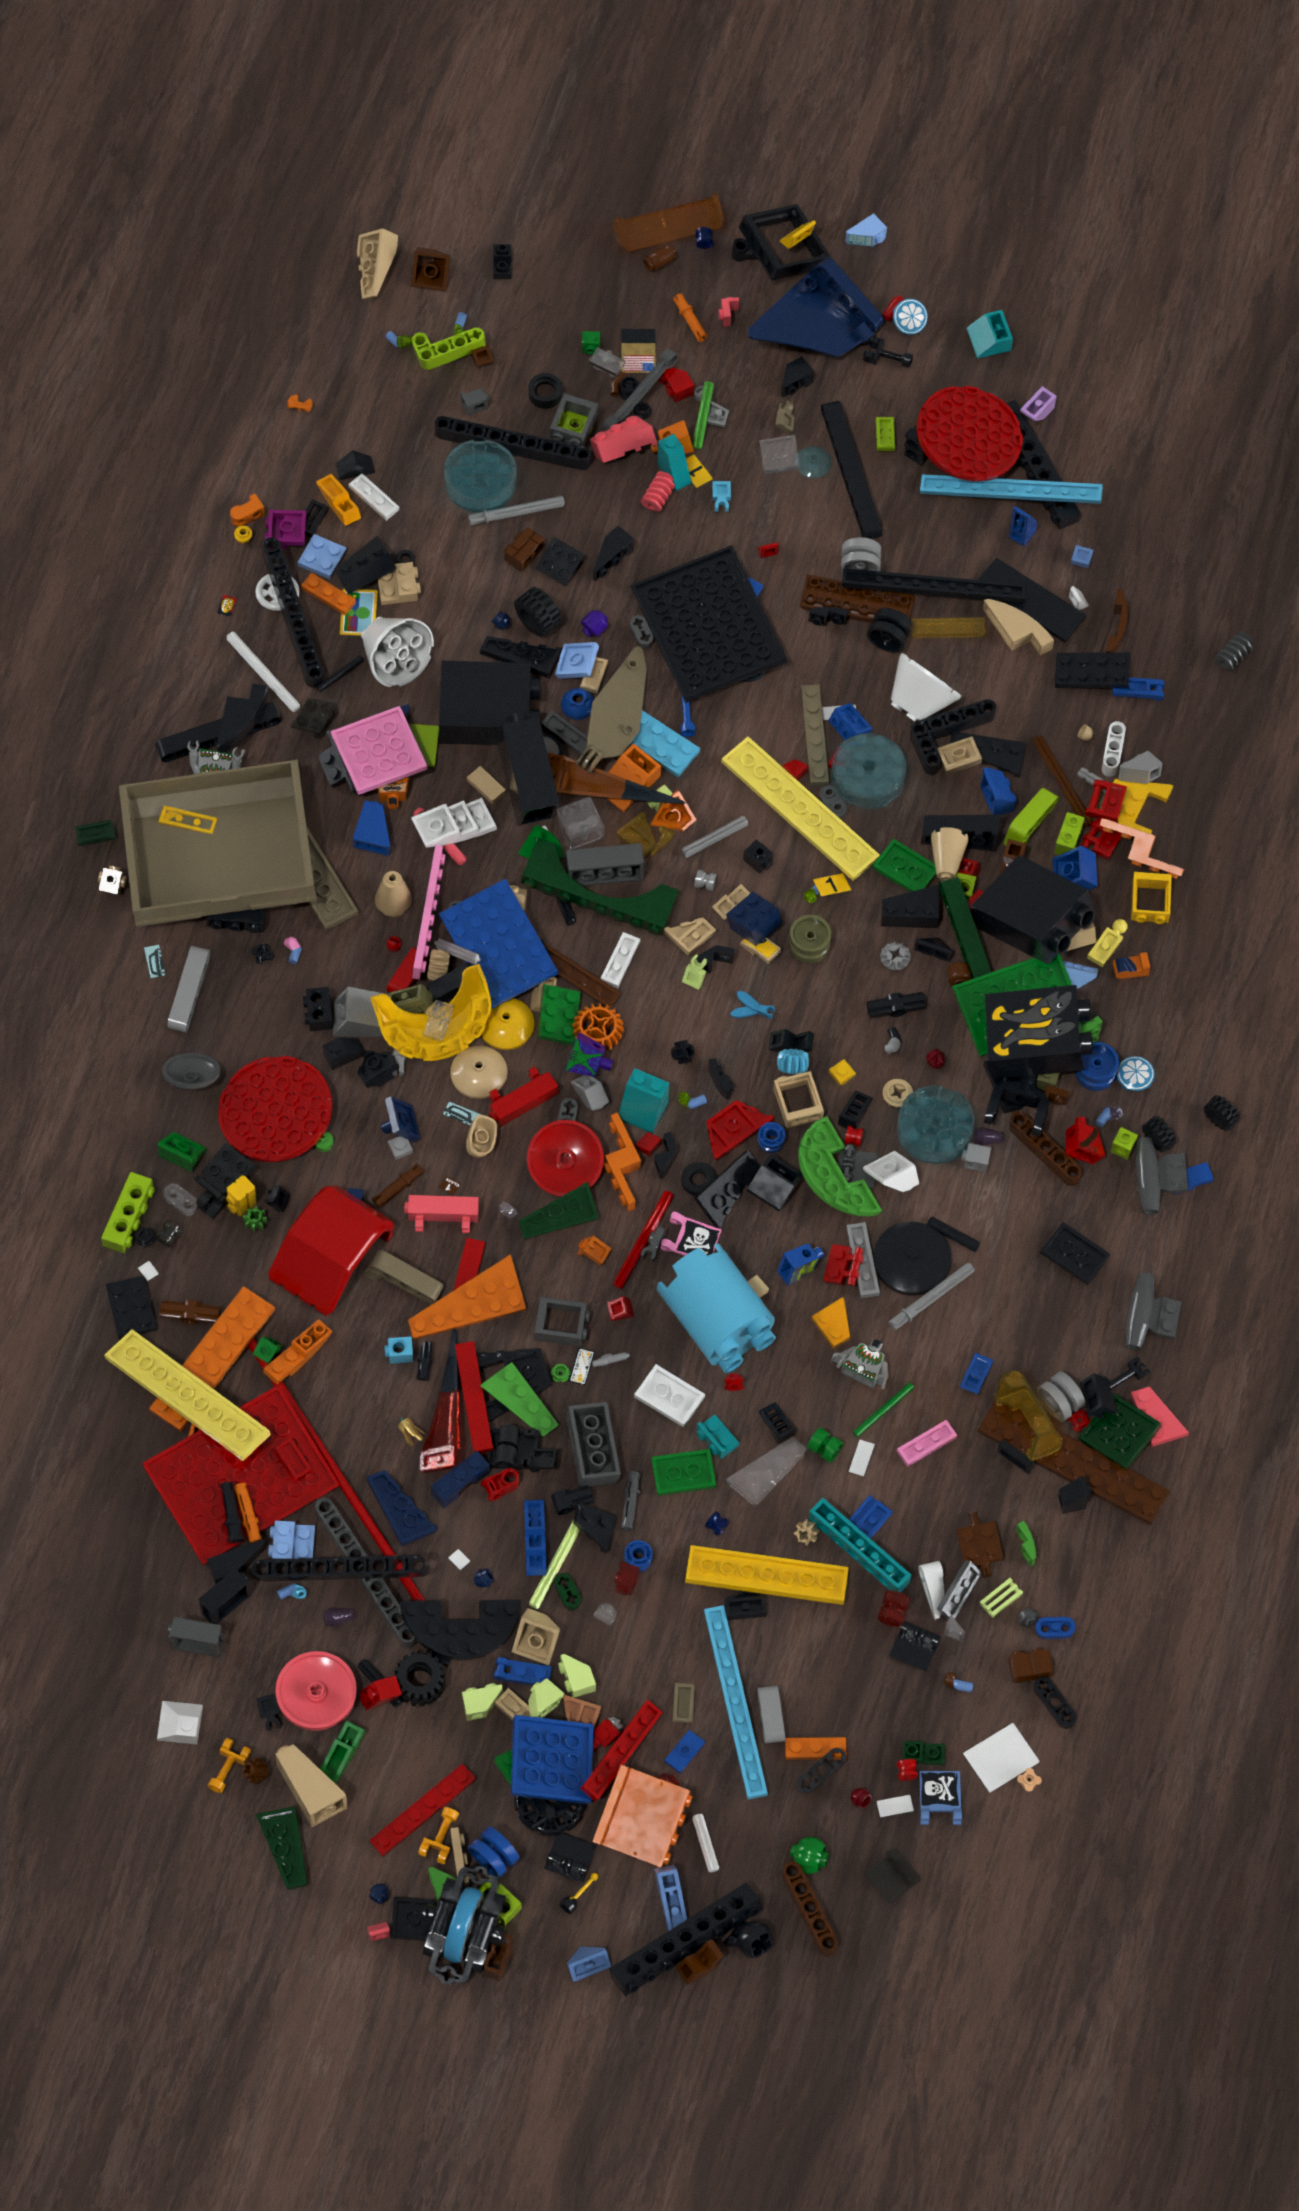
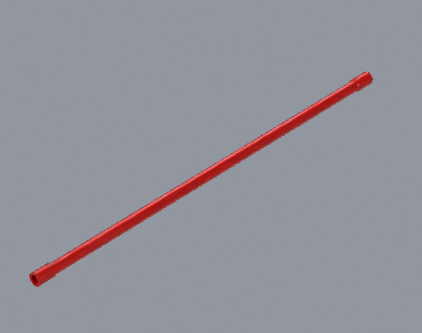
M255 1338L248 1344L252 1353L258 1344ZM255 1356L260 1366L264 1370V1368L269 1363H266L265 1361ZM270 1379L274 1387L277 1385L281 1387L339 1482L340 1489L383 1555L396 1556L283 1381L276 1384ZM398 1563L395 1570H401L403 1568L402 1564ZM410 1577L399 1578L413 1601H425Z

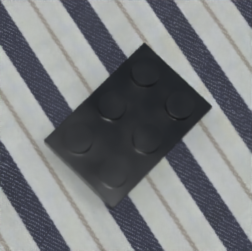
M1062 1222L1040 1251V1254L1087 1286L1110 1258V1254L1064 1222Z
M144 1275L106 1284L118 1339H122L132 1329L139 1335L157 1331Z

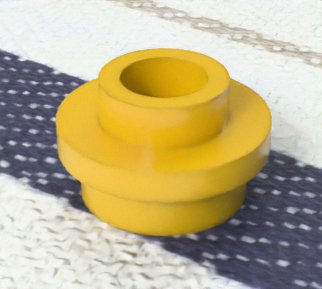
M239 526L234 531V537L239 543H247L252 538V530L248 526Z

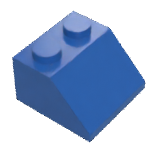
M987 767L983 768L980 788L991 814L1003 815L1013 812L1017 799L1015 794L1010 791L1009 779L1004 776L1002 771Z
M1079 846L1052 858L1054 873L1088 890L1098 886L1095 852Z

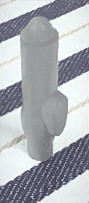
M626 1352L615 1355L605 1354L601 1358L592 1361L593 1367L606 1366L611 1363L627 1360L630 1354Z

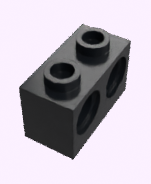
M915 426L913 429L910 428L905 435L904 455L920 466H923L929 458L920 446Z
M329 987L306 989V996H303V1006L308 1008V1013H304L305 1025L309 1024L310 1031L333 1029ZM314 999L321 1000L319 1002H313ZM316 1016H321V1017H322L321 1019H318V1020H317V1019H314V1017H316Z

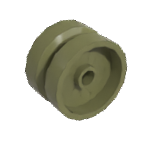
M805 915L795 920L790 929L789 949L791 954L803 963L812 964L824 959L830 950L831 929L829 924L817 915Z

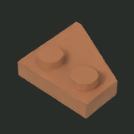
M564 1695L566 1720L593 1724L594 1731L601 1706Z

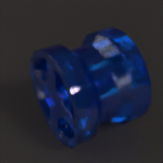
M701 227L695 231V237L697 238L696 246L698 248L707 249L713 245L712 230L710 228Z
M716 1511L707 1520L705 1527L712 1529L714 1534L719 1536L727 1528L729 1520L723 1519L720 1513Z

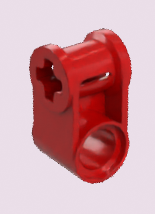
M507 1468L482 1480L480 1485L485 1488L488 1500L492 1502L515 1491L520 1483L518 1472L513 1468ZM508 1477L515 1478L511 1483L505 1481Z

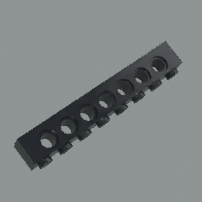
M1016 400L1006 403L1020 423L1023 445L1018 462L1021 467H1024L1027 479L1063 482L1026 417L1020 412V407ZM1042 501L1043 507L1049 511L1053 524H1056L1059 530L1079 522L1080 511L1075 502Z
M747 1882L609 1968L612 1980L624 1996L636 1992L639 1987L653 1981L658 1975L671 1970L674 1965L681 1962L685 1957L700 1950L707 1941L712 1939L714 1941L723 1937L731 1929L739 1927L742 1922L756 1916L762 1910L759 1897Z

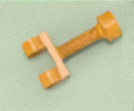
M226 1738L220 1748V1755L227 1757V1760L217 1778H211L207 1786L212 1791L221 1794L226 1786L223 1782L233 1763L237 1762L244 1766L252 1753V1749L244 1746L240 1755L231 1752L234 1740Z
M444 1807L441 1814L444 1820L435 1841L424 1837L418 1851L419 1855L426 1857L430 1847L439 1850L437 1862L441 1864L446 1863L450 1853V1847L442 1844L451 1822H456L459 1816L456 1810Z

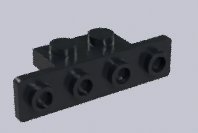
M329 729L326 733L332 746L318 755L329 785L335 788L344 781H347L351 792L358 795L330 732L332 730Z

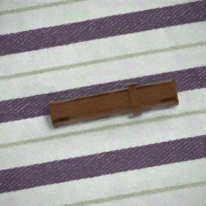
M416 1163L408 1171L401 1173L397 1180L372 1198L373 1203L378 1208H381L405 1187L411 1186V1183L424 1173L423 1169Z

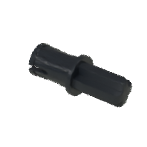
M423 1341L421 1344L420 1358L417 1359L418 1371L416 1379L420 1381L429 1380V1369L432 1364L431 1352L433 1344L431 1342Z

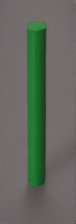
M910 1382L906 1384L852 1432L853 1435L858 1438L912 1391L914 1386Z

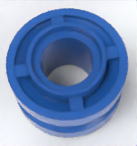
M774 1122L762 1125L758 1132L759 1147L767 1153H776L783 1148L785 1142L783 1127ZM774 1136L776 1139L770 1140L767 1137Z
M636 1540L627 1545L624 1561L630 1570L642 1572L650 1567L652 1563V1549L648 1543ZM640 1553L643 1555V1558L636 1559L633 1555Z

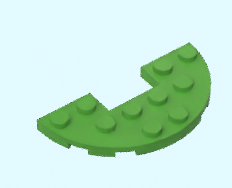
M824 1117L813 1123L802 1137L798 1150L800 1169L810 1188L824 1202L844 1213L856 1216L879 1215L882 1210L865 1180L862 1179L848 1183L832 1154L843 1152L845 1146L829 1118Z

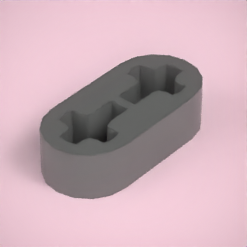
M640 615L632 617L630 620V630L637 645L643 649L650 648L653 645L654 637L646 619ZM635 623L641 624V629ZM642 635H644L645 638L648 639V642L642 640Z

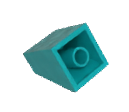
M634 1068L625 1087L619 1111L621 1120L653 1134L669 1103L670 1083Z

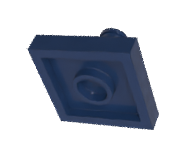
M392 1096L386 1098L385 1102L390 1120L381 1124L382 1131L386 1134L393 1131V1134L412 1142L421 1140L413 1105Z

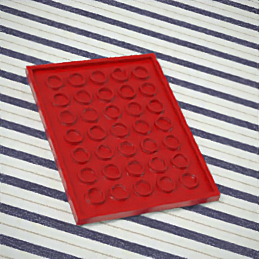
M279 1385L239 1407L266 1427L271 1434L244 1461L202 1430H199L142 1463L144 1470L202 1566L207 1564V1559L228 1552L249 1540L246 1527H243L242 1523L240 1525L241 1532L245 1540L234 1544L227 1543L228 1533L227 1527L224 1526L226 1514L221 1483L233 1482V1486L246 1483L255 1518H258L259 1521L257 1525L260 1533L273 1526L275 1521L285 1519L340 1486ZM290 1437L313 1469L295 1480L274 1448ZM234 1489L238 1518L243 1522V1516Z

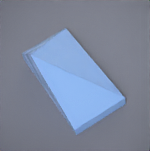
M1063 961L1071 984L1077 985V989L1097 977L1098 968Z

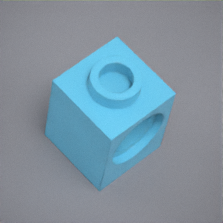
M412 1337L388 1338V1345H385V1357H389L390 1364L413 1362ZM396 1348L403 1349V1351L400 1353H397L394 1350Z

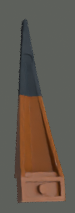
M548 753L558 794L685 804L683 800L597 768L588 773L590 765L583 770L581 769L582 762L577 766L575 765L577 760L563 755Z

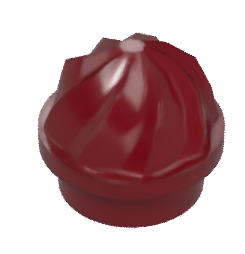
M934 1049L926 1055L927 1064L933 1068H940L945 1063L944 1053L938 1049Z
M858 1788L852 1791L850 1798L855 1807L864 1809L869 1805L872 1796L868 1790Z

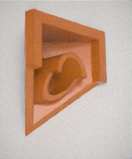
M677 790L671 796L683 800L685 804L662 803L650 825L684 831L696 821L680 791Z

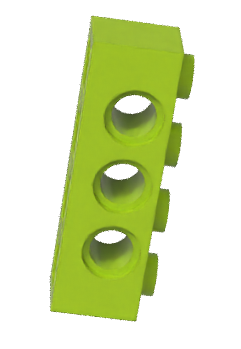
M130 1172L101 1237L102 1246L121 1253H125L126 1248H130L133 1241L132 1234L138 1230L140 1216L145 1214L148 1206L147 1200L152 1198L155 1191L151 1178ZM136 1194L141 1195L137 1199L132 1198ZM127 1211L134 1212L132 1215H125ZM119 1228H126L123 1232L117 1231Z

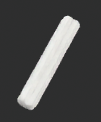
M696 1814L693 1816V1823L709 1872L718 1871L719 1865L703 1814Z

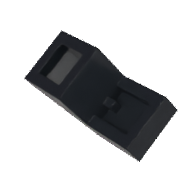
M715 945L698 955L697 961L701 963L704 959H707V963L702 970H705L706 973H711L714 960L733 964L734 948Z
M787 1029L771 1032L769 1050L780 1052L791 1048L803 1050L804 1052L812 1051L814 1033L807 1031L795 1035Z
M671 1132L663 1134V1143L666 1151L654 1155V1164L660 1179L665 1177L676 1158L677 1148Z

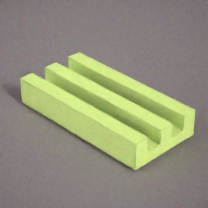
M1011 1578L980 1601V1605L992 1618L1023 1595V1591L1018 1589V1586L1012 1582ZM1008 1586H1010V1588H1009L1008 1590H1006V1591H1005L1003 1594H1001L998 1598H996V1599H995L994 1601H992L989 1605H987V1603H988L990 1600H992L995 1596H997V1595H998L1000 1592H1002L1005 1588H1007ZM1013 1591L1015 1592L1013 1596H1011L998 1608H996L994 1611L991 1610V1608H993L1006 1596H1008Z

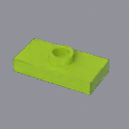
M876 417L877 451H895L894 417Z

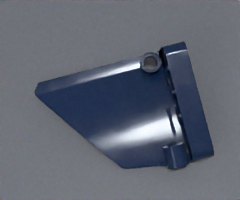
M826 257L750 326L747 332L748 337L752 340L791 345L839 357L857 345L864 344L875 334L874 332L884 323V318L836 262Z

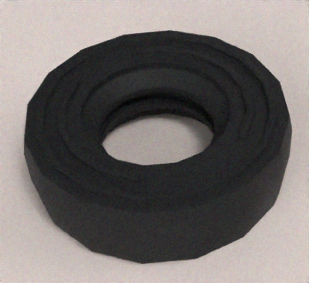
M694 1162L683 1170L681 1182L687 1193L697 1196L716 1177L713 1169L708 1164ZM696 1173H701L705 1176L706 1181L702 1185H695L692 1183L691 1177Z

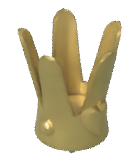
M401 1418L402 1421L398 1424V1428L404 1434L407 1444H410L411 1447L413 1446L409 1432L412 1436L423 1440L417 1429L423 1434L425 1433L414 1425L411 1418L404 1420Z

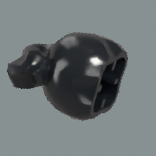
M758 1921L742 1922L739 1927L733 1929L732 1933L724 1940V1944L728 1947H738L746 1957L752 1959L760 1957L772 1948L773 1937L770 1928L765 1923Z

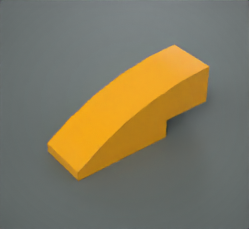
M332 474L316 481L324 498L345 526L361 519L359 508L350 499L348 491Z

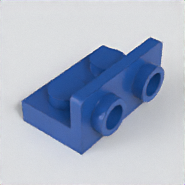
M851 703L835 708L828 719L829 723L850 746L854 745L857 738L868 735L873 730Z

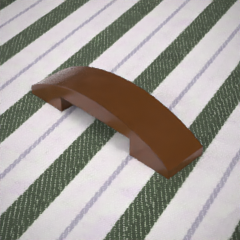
M1118 589L1114 607V614H1120L1117 636L1109 635L1106 653H1116L1124 637L1128 610L1122 589Z

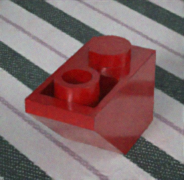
M672 367L666 369L658 379L661 384L665 385L666 393L669 398L672 397L674 403L694 395L695 385L686 371Z
M396 1675L374 1681L360 1691V1701L366 1711L393 1701L402 1695Z

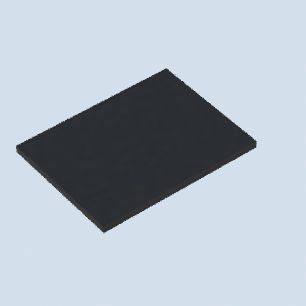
M732 545L630 585L685 703L788 663Z

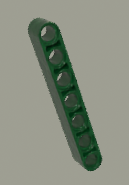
M956 876L939 881V889L964 962L969 965V969L972 972V979L991 973L960 879Z

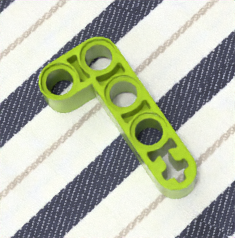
M472 328L433 344H430L428 337L424 333H416L412 337L415 355L420 366L425 370H430L471 354V350L486 346L484 331L480 328Z
M1041 788L1013 820L1003 845L1006 846L1008 839L1026 843L1027 845L1030 835L1054 809L1059 796L1045 788Z

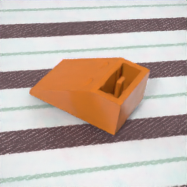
M632 744L620 756L608 773L649 788L661 777V765L638 746ZM606 798L622 812L627 810L636 801Z

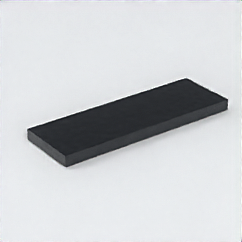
M995 558L978 579L1026 584L1025 603L999 602L1008 604L1026 613L1046 629L1048 633L1064 643L1067 642L1086 618L1085 613L998 558Z

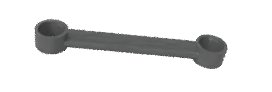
M667 348L661 354L659 362L618 411L605 420L602 426L603 431L610 429L614 424L622 423L666 369L674 366L679 356L676 352Z

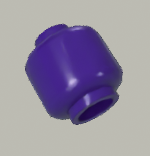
M591 610L581 620L582 631L588 637L591 635L599 637L608 627V618L599 610Z

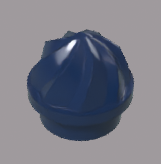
M499 611L491 622L495 625V628L503 630L509 627L510 618L506 612Z
M480 1568L474 1574L473 1581L476 1586L484 1588L489 1587L494 1582V1578L488 1568Z
M376 1884L369 1890L370 1894L368 1897L377 1904L382 1905L384 1901L388 1900L389 1889L385 1884Z

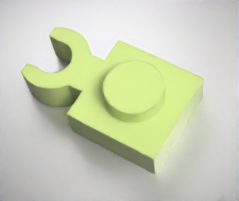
M695 955L691 959V964L689 963L686 967L682 982L699 990L706 971L702 969L706 965L707 959L699 963L697 961L698 955Z

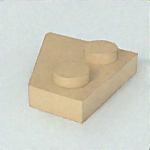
M702 917L692 922L680 923V926L665 927L664 933L689 956L716 933V929Z

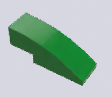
M350 1721L345 1722L320 1769L335 1784L342 1776L367 1731Z

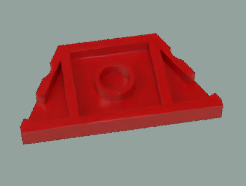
M735 1100L708 1119L706 1126L714 1160L718 1161L759 1132L762 1125L773 1122L774 1117L770 1114L767 1116L758 1112V1109L746 1106L745 1103Z

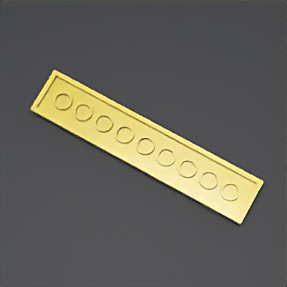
M746 737L722 758L721 762L852 881L857 879L880 857L879 853L751 738Z
M133 1329L105 1354L106 1360L242 1461L271 1435L266 1427Z

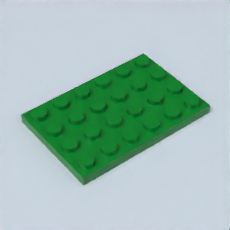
M1057 954L1048 965L1035 958H1031L954 985L952 989L980 1058L988 1055L985 994L1069 986L1072 984L1061 956Z

